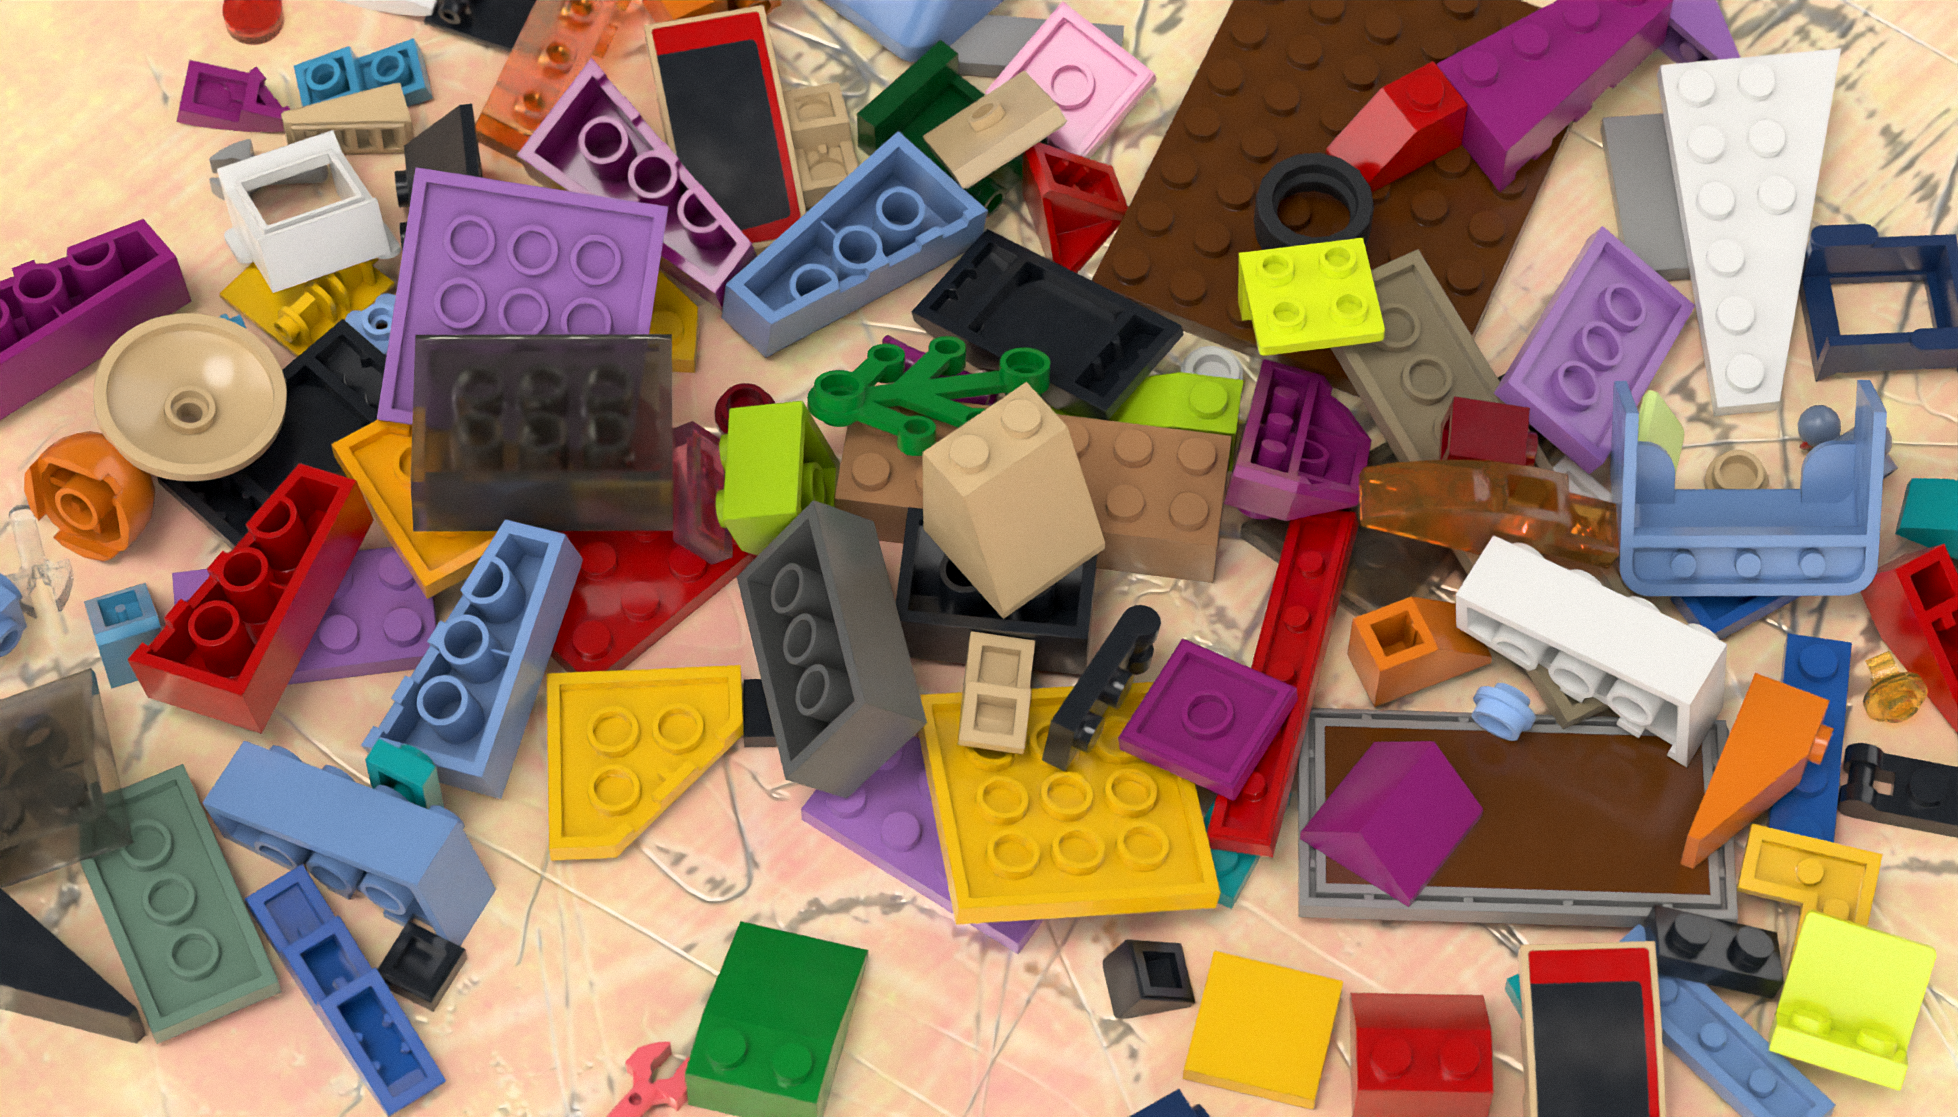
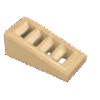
M400 83L381 86L281 113L287 145L333 130L344 155L404 153V145L414 139L412 121Z

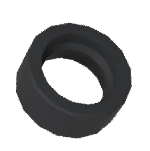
M1323 153L1296 154L1278 162L1262 178L1256 196L1254 226L1257 242L1263 250L1363 238L1366 248L1371 232L1374 211L1371 187L1358 169L1339 157ZM1317 191L1332 195L1345 204L1350 212V220L1344 230L1331 236L1308 237L1293 232L1281 223L1277 215L1278 206L1283 199L1298 192Z

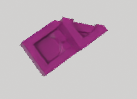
M189 59L176 122L228 131L285 132L281 113L291 109L288 105L282 107L265 86L266 77L258 67L251 69L248 73Z

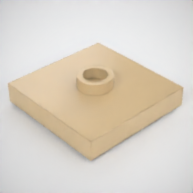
M1024 70L922 137L934 156L963 189H968L1063 127L1067 120L1053 99Z

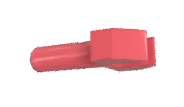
M668 1041L656 1042L638 1047L625 1061L626 1071L633 1077V1087L606 1117H642L652 1105L665 1103L678 1111L688 1100L685 1071L689 1057L677 1068L673 1076L668 1079H658L653 1083L652 1074L654 1070L660 1067L672 1054L671 1043Z

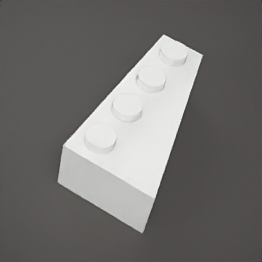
M1493 535L1456 593L1457 628L1528 671L1534 670L1538 664L1548 669L1552 680L1561 687L1560 691L1582 703L1584 698L1594 697L1608 705L1620 716L1616 725L1637 738L1640 737L1644 729H1647L1672 744L1667 756L1685 767L1689 765L1723 708L1727 643L1720 641L1712 631L1704 626L1694 623L1686 625L1660 613L1655 605L1641 597H1626L1602 586L1594 576L1578 569L1567 570L1544 559L1536 549L1527 544L1519 542L1511 544Z

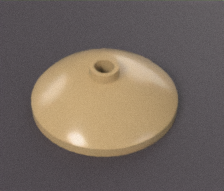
M179 313L160 316L127 331L109 348L101 360L96 372L93 390L94 412L105 439L133 466L152 475L178 481H206L233 474L257 460L271 446L282 427L287 399L286 383L282 369L272 351L262 340L246 328L232 321L200 313ZM186 416H193L199 419V421L187 423L180 421V419Z

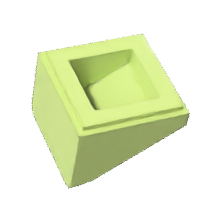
M1648 390L1647 394L1644 393L1639 413L1638 441L1652 442L1664 448L1672 459L1676 476L1685 436L1684 429L1660 394L1656 391Z

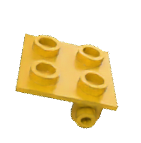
M377 257L273 293L253 262L219 293V296L298 357L340 320H345L351 311H363L370 305L375 304L376 298L381 294L387 293L395 286V283L373 266L378 261Z

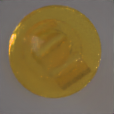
M1890 651L1865 660L1872 676L1870 679L1873 685L1863 698V707L1867 715L1872 720L1889 723L1903 722L1914 716L1927 696V687L1922 677L1912 672H1899Z

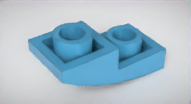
M414 38L357 58L351 47L347 46L293 66L302 107L393 83H400L407 107L433 99L423 53Z

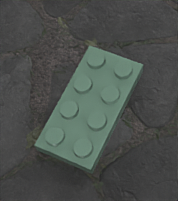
M183 764L60 813L64 827L156 1044L282 992L276 974Z

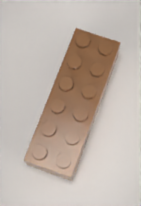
M958 402L971 408L987 409L990 407L988 405ZM901 406L887 407L906 416L918 415L933 420L936 424V443L958 429V427ZM1056 414L1068 427L1105 540V549L1098 553L1097 569L1213 583L1232 436ZM856 421L852 425L847 426L835 493V508L874 521L879 541L903 544L908 507L923 509V456H910L902 453L897 447L896 435Z

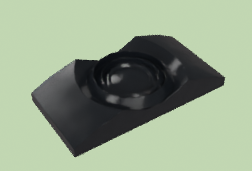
M989 229L985 230L911 311L914 321L934 338L952 336L961 339L966 344V361L977 368L999 371L1002 355L1015 348H1033L1045 353L1050 359V382L1048 389L1042 394L1041 398L1055 409L1100 420H1109L1184 335L1182 325Z
M344 319L340 320L282 369L287 390L285 417L276 439L262 456L247 467L221 478L206 481H178L157 476L158 483L233 549L248 533L247 522L299 463L347 477L334 457L331 444L377 420L386 355Z

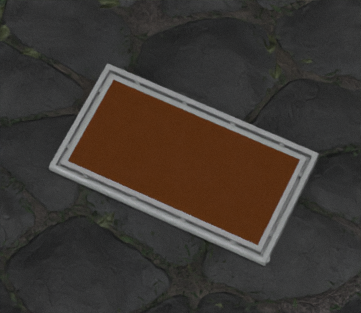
M1311 708L1297 763L1298 917L1636 927L1640 924L1644 927V921L1652 907L1658 905L1737 923L1738 905L1733 837L1692 869L1680 864L1687 836L1729 737L1726 720H1715L1689 765L1685 767L1667 756L1672 744L1647 729H1644L1640 737L1637 738L1616 725L1620 717L1591 716L1563 730L1553 715L1535 714L1536 720L1532 728L1528 731H1522L1517 740L1510 741L1497 737L1480 727L1473 720L1472 712ZM1434 741L1483 808L1482 817L1410 907H1407L1299 839L1301 830L1374 742Z

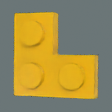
M1756 824L1750 826L1736 887L1737 892L1801 907L1787 971L1789 970L1804 918L1808 911L1815 910L1868 926L1883 854Z

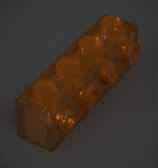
M536 0L475 124L478 142L521 163L517 154L581 72L591 56L594 55L603 59L618 29L617 26L609 23L608 20L614 8L626 12L631 0Z

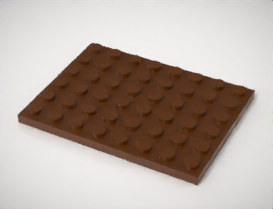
M1233 0L1092 281L1182 325L1184 332L1261 361L1264 358L1324 375L1333 388L1360 398L1331 348L1263 356L1258 351L1252 320L1242 321L1238 304L1239 253L1263 250L1257 242L1254 226L1256 196L1262 178L1276 163L1296 154H1326V148L1382 87L1432 61L1437 64L1536 12L1541 7L1521 0ZM1572 120L1552 139L1551 146L1536 160L1531 158L1516 172L1515 179L1501 192H1499L1463 145L1372 192L1374 211L1371 232L1366 245L1370 269L1373 270L1418 249L1471 336L1475 339L1574 121ZM1317 191L1298 192L1280 202L1277 209L1278 218L1284 226L1297 234L1308 237L1331 236L1344 230L1350 220V212L1345 204L1332 195Z

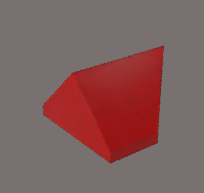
M1040 142L1023 152L1022 195L1045 257L1078 273L1119 227L1128 209L1113 166Z

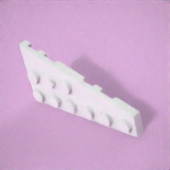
M1841 48L1666 64L1659 67L1657 81L1714 416L1774 411L1780 402Z

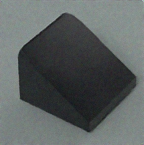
M1126 939L1107 955L1102 962L1115 1018L1140 1017L1189 1008L1195 1004L1181 943Z

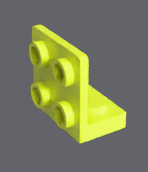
M1363 238L1239 253L1238 304L1242 321L1252 320L1258 351L1261 355L1268 356L1380 342L1384 339L1385 327Z
M1815 910L1808 911L1804 918L1769 1031V1051L1900 1091L1908 1068L1907 1048L1935 963L1936 949L1924 943Z

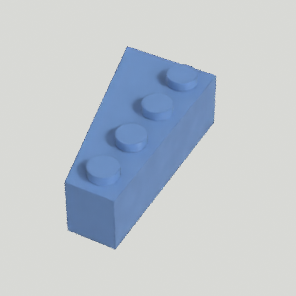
M898 131L726 284L721 318L767 358L965 253L983 234L988 210Z
M504 520L460 589L463 595L445 623L440 620L427 642L430 647L410 678L405 675L391 697L394 703L378 728L373 725L361 744L368 754L378 738L398 748L402 744L414 746L432 759L437 768L440 783L502 799L583 562V558L565 534Z
M244 740L202 802L224 838L290 871L304 863L308 871L318 881L327 886L328 890L349 900L356 890L361 891L369 900L385 909L383 911L385 918L405 927L408 921L412 922L415 918L433 927L436 935L458 946L462 945L496 891L493 882L463 830L465 828L463 821L453 812L438 805H432L429 809L410 803L402 794L388 786L378 785L373 789L359 784L347 773L331 765H325L322 769L303 763L294 753L281 746L273 745L270 749H266Z

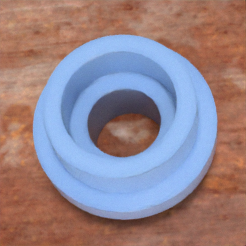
M1496 683L1494 687L1481 686L1473 697L1476 704L1472 712L1473 720L1484 730L1502 739L1517 740L1521 732L1530 730L1536 720L1534 712L1528 707L1530 699L1522 691L1511 685Z

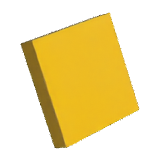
M1214 950L1183 1069V1079L1313 1110L1344 981Z

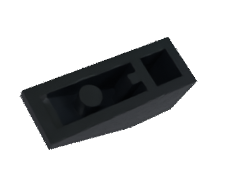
M0 888V1009L137 1044L146 1035L137 1008Z

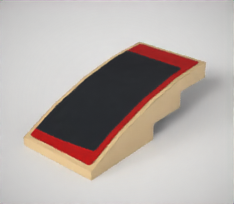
M764 5L644 25L645 41L655 82L657 104L666 144L695 180L704 187L748 238L756 254L759 255L806 213L786 106Z
M1655 941L1520 945L1518 964L1523 1015L1520 1034L1525 1092L1522 1098L1523 1116L1666 1117L1665 1074Z

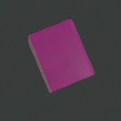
M1434 741L1374 742L1301 830L1299 839L1407 907H1410L1482 817L1483 808Z

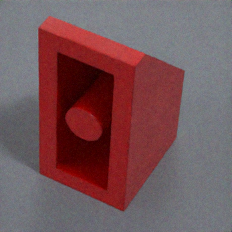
M1432 61L1382 87L1326 148V154L1342 158L1358 169L1371 187V192H1374L1462 145L1468 104L1435 62Z

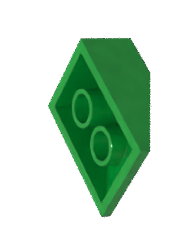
M740 921L702 1013L685 1071L688 1105L738 1117H824L869 956L868 950Z

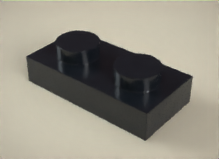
M1658 905L1652 907L1644 921L1646 941H1655L1658 974L1770 999L1775 997L1784 983L1777 932Z

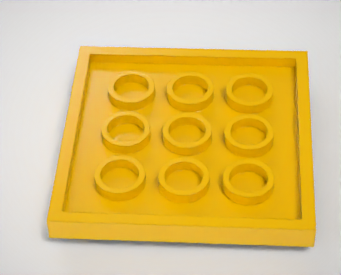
M1154 682L1133 683L1119 709L1108 706L1102 715L1105 718V724L1095 746L1088 754L1079 750L1065 772L1042 761L1051 720L1074 686L1030 688L1031 697L1023 754L958 745L962 692L920 694L927 724L918 731L956 925L1217 907L1220 888L1195 783L1120 750L1118 737Z

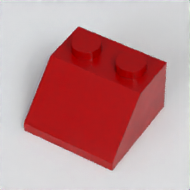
M1350 993L1352 1117H1488L1494 1094L1492 1029L1484 995Z

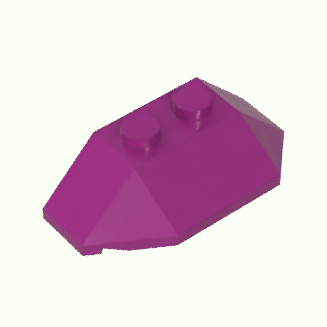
M1263 358L1224 504L1237 507L1241 513L1251 518L1269 519L1272 517L1283 521L1358 506L1372 440L1350 410L1331 395L1333 387L1324 375Z

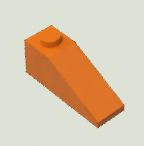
M1758 673L1754 674L1687 836L1681 865L1692 869L1695 868L1795 788L1801 781L1808 761L1821 765L1834 728L1823 725L1830 700Z

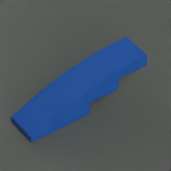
M303 864L245 898V905L289 974L387 1117L394 1115L446 1082L445 1077L376 967L371 968L340 916L335 917Z

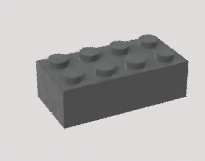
M813 500L737 576V581L785 780L848 798L927 724L874 521Z

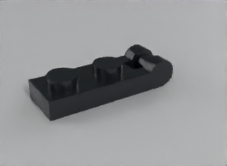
M1134 605L1123 613L1052 718L1042 761L1065 772L1079 750L1088 754L1093 749L1103 730L1105 718L1102 715L1108 706L1119 709L1131 689L1134 676L1145 673L1150 667L1154 653L1153 643L1157 640L1161 626L1160 616L1154 609L1145 605Z
M1853 743L1846 747L1843 769L1848 773L1847 784L1842 785L1839 789L1837 809L1840 813L1856 819L1958 838V767L1884 753L1879 747L1868 743ZM1874 781L1892 784L1890 795L1878 793L1873 788Z

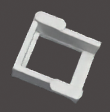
M333 130L217 169L233 227L224 233L225 241L239 263L248 264L254 262L273 293L377 257L380 259H391L401 252L398 241L383 222L377 198L371 196L342 153ZM329 164L336 192L341 201L267 225L247 192Z

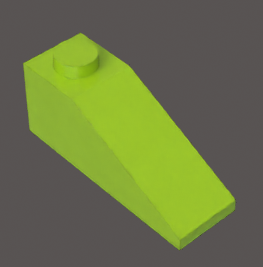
M1184 372L1147 376L1108 421L1232 436L1228 471L1232 472L1243 380ZM1051 406V409L1054 411L1055 414L1083 417L1055 409L1053 406Z

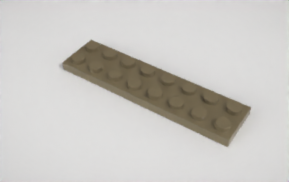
M1418 249L1371 270L1385 327L1384 339L1380 342L1332 347L1331 350L1467 575L1494 535L1511 544L1517 542L1527 544L1536 549L1544 559L1567 570L1578 569L1594 576L1602 586L1623 596L1630 597V592L1538 444L1532 470L1522 471L1512 492L1437 481L1441 423L1453 397L1505 404L1494 394L1500 381ZM1540 664L1534 670L1528 671L1525 669L1551 714L1563 730L1611 708L1594 697L1584 698L1582 703L1560 691L1561 687L1552 680L1548 669Z

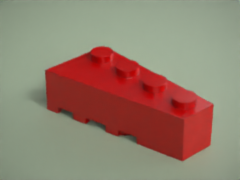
M300 463L247 522L246 526L249 531L232 551L228 553L222 551L207 568L210 576L187 602L180 599L164 617L167 625L149 645L142 642L127 659L148 698L262 734L374 521L357 480Z

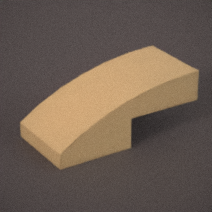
M839 82L782 91L805 208H811L858 167L851 141L850 121Z
M971 631L965 664L958 745L1017 754L1024 753L1031 697L1030 682L1035 640Z

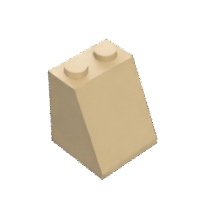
M1027 382L923 452V529L1003 619L1105 549V540L1068 427Z

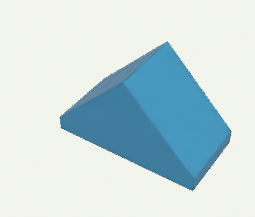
M146 582L84 601L111 689L138 681L127 659L142 642L149 645L162 631Z

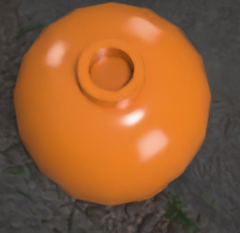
M86 431L59 439L50 445L25 472L24 492L32 513L38 521L47 515L51 522L60 529L53 538L63 547L84 558L100 561L113 559L120 551L124 552L137 539L152 518L155 487L150 473L133 466L105 439L102 433Z

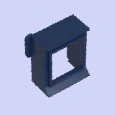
M1869 224L1820 225L1815 227L1810 234L1799 287L1815 382L1836 373L1956 368L1958 373V242L1956 234L1878 237L1876 228ZM1924 281L1933 328H1921L1914 332L1840 335L1831 284Z

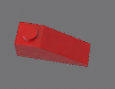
M1945 544L1904 554L1880 566L1873 581L1860 593L1882 640L1958 734V573Z

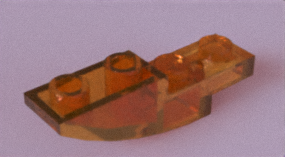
M1423 460L1364 467L1359 474L1360 526L1478 555H1480L1494 535L1511 544L1517 542L1527 544L1540 553L1609 569L1619 556L1616 503L1569 492V476L1565 473L1501 462Z

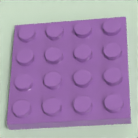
M416 167L377 420L630 459L668 207Z

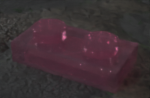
M694 421L672 429L673 457L670 461V469L673 477V513L671 515V528L673 531V541L713 565L733 557L732 535L727 528L720 526L716 514V494L718 490L724 489L725 470L720 459V438Z

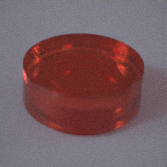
M224 0L222 14L225 28L234 40L242 44L259 45L269 42L281 32L284 26L285 16L281 0Z

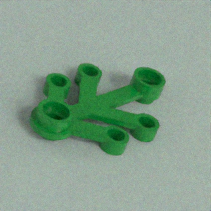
M942 336L933 339L929 343L928 352L905 372L904 350L894 344H878L868 350L867 359L853 372L832 370L819 375L814 382V387L808 393L807 407L815 418L833 427H846L859 421L896 435L897 447L902 453L910 456H923L925 450L936 444V424L934 421L924 416H906L887 407L901 406L959 428L986 409L971 408L950 399L1005 393L1006 396L1026 382L1042 397V394L1049 387L1050 359L1045 353L1037 349L1015 348L1002 355L999 371L952 376L961 373L965 369L966 344L959 338ZM940 375H943V376H951V377L938 378ZM878 382H879V383H893V384H886V385H877V386H875Z

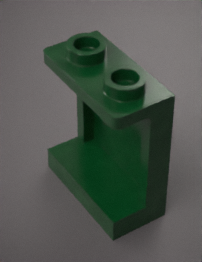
M940 40L857 113L858 148L870 157L899 131L957 183L934 156L922 136L985 96L984 93L959 75V53ZM1048 136L1041 140L1040 143L1047 145ZM1023 153L968 189H964L988 210L986 218L992 216L1000 208L1006 194L1022 180Z

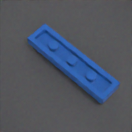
M1787 634L1783 651L1781 682L1830 700L1823 725L1834 728L1821 765L1808 761L1800 783L1768 808L1766 827L1834 843L1852 642Z

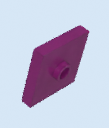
M1182 638L1118 737L1120 750L1235 801L1298 701L1297 688Z

